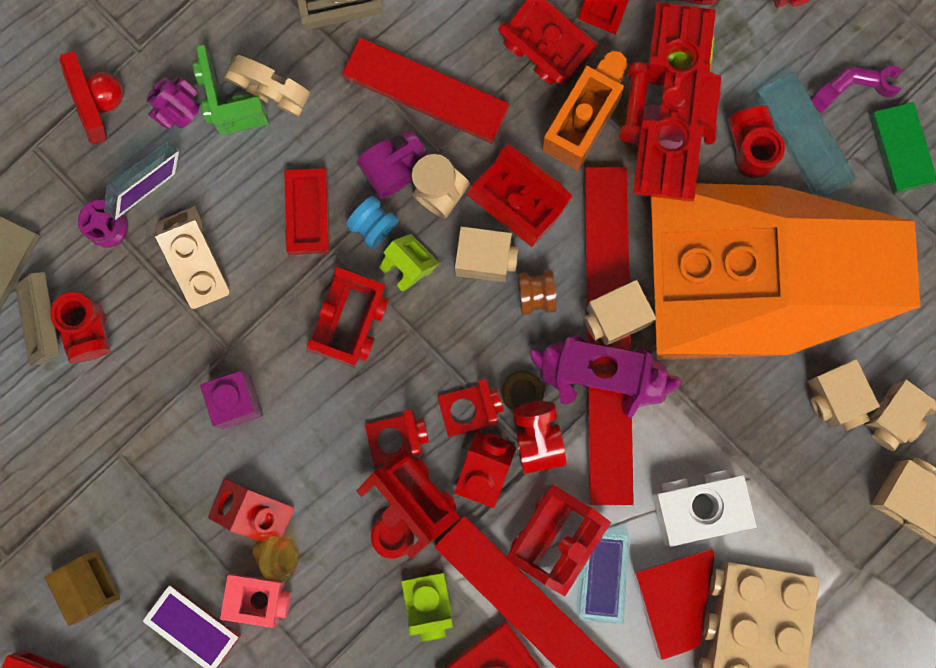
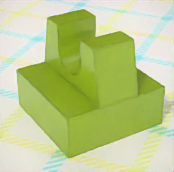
M409 234L391 242L383 252L386 256L379 268L384 273H388L397 266L403 273V278L399 281L397 287L403 292L424 277L430 275L440 263L412 234Z

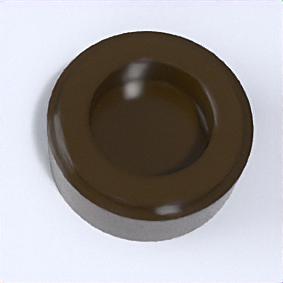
M515 372L509 375L502 385V401L511 412L520 405L534 401H543V384L531 372Z

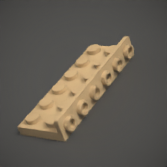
M721 561L720 570H713L710 583V594L716 596L714 613L707 614L704 624V639L710 640L707 658L701 657L698 668H808L820 578Z

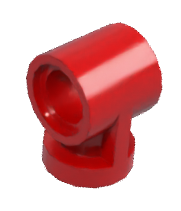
M755 106L733 114L728 118V124L736 148L735 164L738 170L744 176L752 179L763 178L769 175L783 158L785 152L784 140L775 130L769 107ZM760 146L764 148L768 153V160L761 161L756 159L752 155L750 147Z
M67 292L59 296L52 304L50 314L53 325L60 331L68 362L80 363L90 361L110 353L111 349L104 328L105 313L102 307L96 301L81 293ZM84 307L86 312L84 320L77 326H73L71 323L72 313L75 309Z
M534 401L516 407L513 410L515 424L524 427V430L516 432L523 473L529 474L566 467V455L559 424L550 425V422L557 418L555 403L550 401Z

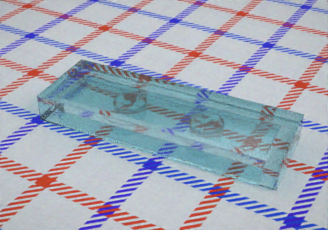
M795 72L780 78L756 92L755 96L760 105L769 107L775 130L782 136L788 153L813 195L826 197L857 179Z

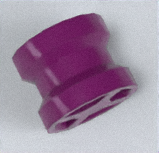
M94 200L87 203L78 215L80 232L98 246L104 248L117 246L126 238L128 233L126 216L123 214L115 220L116 207L105 200Z

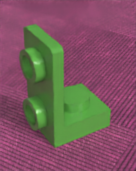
M205 44L196 46L199 60L193 61V69L199 86L205 85L207 99L201 100V105L207 124L213 123L221 136L269 125L266 108L259 96L239 95L229 99L227 104L222 103L213 58Z

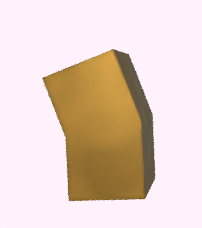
M97 551L82 555L44 577L68 626L85 620L121 599Z

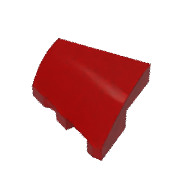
M712 548L634 572L657 657L661 660L682 654L701 645L715 558Z

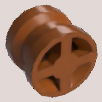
M545 270L537 276H531L527 272L518 273L522 315H530L534 310L543 309L547 313L556 312L553 270Z

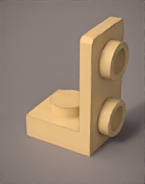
M193 206L157 221L155 237L190 308L196 309L229 294V287L202 233V220L196 207Z

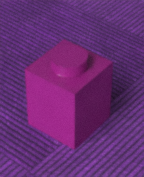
M239 371L200 384L212 426L224 430L263 416L252 378L245 372Z

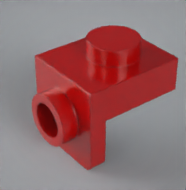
M476 433L454 494L494 509L516 447L498 435Z

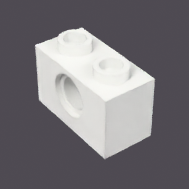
M730 469L705 474L706 483L689 487L687 479L661 484L663 493L652 496L664 546L671 547L757 528L744 475L731 477ZM699 494L708 496L713 504L712 513L706 519L698 518L692 509L693 500Z

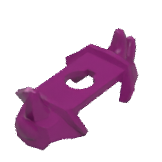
M569 336L565 342L552 344L544 348V350H530L531 360L540 369L541 379L559 391L561 404H568L576 399L577 393L570 384H578L631 396L622 403V411L627 417L632 418L638 408L664 402L667 394L675 391L681 384V378L668 375L667 368L653 359L649 350L643 348L632 352L586 343L581 336ZM600 357H609L616 362L618 370L613 377L601 379L593 373L592 369L588 368L589 362H594Z

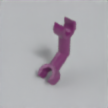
M848 66L821 88L809 103L818 112L822 113L851 84L875 87L880 95L893 97L901 91V88L887 84L885 77L898 78L904 71L897 66H888L882 71Z

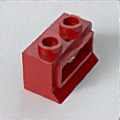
M336 267L334 280L327 299L320 310L314 334L307 344V352L326 357L353 368L356 367L358 359L367 362L375 340L374 337L368 336L370 326L373 320L382 321L390 299L382 296L385 284ZM350 290H354L368 295L370 298L348 354L329 346Z
M404 450L379 470L374 471L356 492L360 497H363L373 488L377 487L390 503V506L382 513L384 523L392 528L403 520L419 539L406 551L407 555L413 558L461 517L455 511L456 503L452 496L446 491H439L428 478L429 472L425 463L417 457H411Z
M552 484L548 492L538 500L535 506V513L524 530L514 538L511 551L506 560L565 597L611 522L590 506ZM573 511L584 519L572 538L565 536L560 541L558 550L562 555L549 574L538 565Z

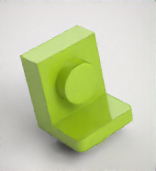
M445 572L402 580L401 584L409 622V636L419 634L421 642L446 637L445 629L452 628L454 620Z

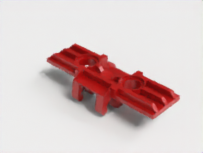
M660 2L656 4L649 63L637 62L630 64L628 67L627 75L631 79L626 123L625 126L621 127L619 136L624 142L639 144L633 194L694 202L701 138L703 136V142L711 145L715 143L717 134L716 121L722 81L721 76L710 72L716 9ZM674 52H683L690 57L692 64L686 69H676L670 65L668 56ZM648 83L661 86L660 95H662L658 121L643 119ZM659 141H682V145L676 149H668L663 147Z

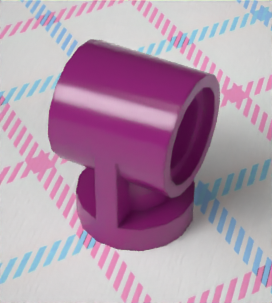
M411 129L401 134L404 143L396 147L391 140H385L369 148L357 160V165L381 199L395 194L412 181V170L410 168L415 166L418 160L428 155L422 143Z

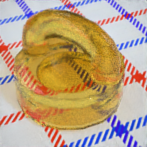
M274 536L266 541H257L253 545L252 553L265 579L283 582L287 581L294 574L298 563V551L292 539Z

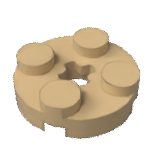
M234 55L224 75V79L245 89L244 92L252 97L259 96L264 103H267L268 100L276 102V106L299 117L310 95L307 89L290 78H287V80L274 74L275 70L241 55Z

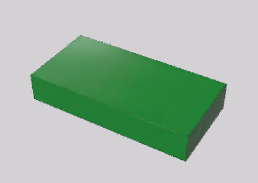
M912 102L873 112L870 115V119L892 193L897 194L935 184L936 172L915 103Z

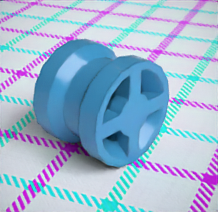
M371 196L353 212L346 223V227L352 233L361 234L364 237L365 245L372 250L378 247L391 234L398 224L399 218L393 212L386 213L381 208V202L375 196Z

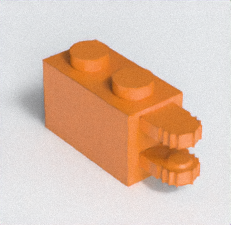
M611 50V52H607L596 70L586 66L546 133L542 152L576 171L580 170L620 101L624 88L620 83L623 80L624 71L628 64L626 63L627 58H625L621 51Z

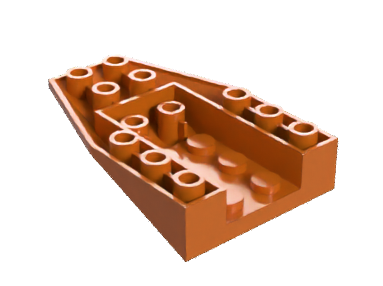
M696 183L694 202L651 196L657 360L788 356L921 307L915 221L783 186Z

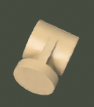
M438 154L424 156L418 160L413 168L412 180L416 187L412 193L413 197L433 214L446 219L470 187V182L453 167L449 159Z

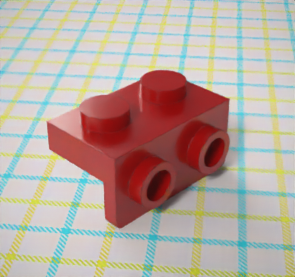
M526 0L509 23H502L497 29L505 37L503 44L506 48L520 58L525 54L536 64L533 68L534 72L551 85L554 82L568 84L600 45L549 0Z
M507 144L501 150L496 162L471 185L467 196L531 247L561 217L572 199V194L560 182L551 178L532 163L526 155L517 151L510 144Z

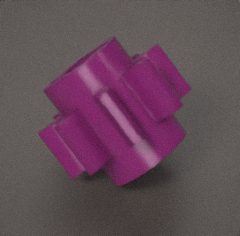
M167 77L162 78L154 85L147 96V102L154 107L148 115L162 127L171 129L175 124L179 128H183L194 119L199 111L200 105L193 99L198 90L184 78L176 77L173 82Z

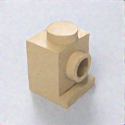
M904 380L891 386L879 403L880 407L874 410L869 417L870 421L864 425L874 432L872 438L888 450L895 451L899 444L906 443L907 441L913 442L919 437L927 425L923 418L936 414V401L908 380Z

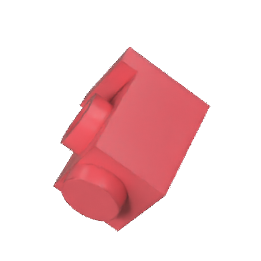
M239 573L229 574L226 581L220 620L273 628L278 625L279 618H287L291 604V592L284 591L285 581ZM258 591L265 593L268 598L267 605L264 608H259L254 604L253 598Z

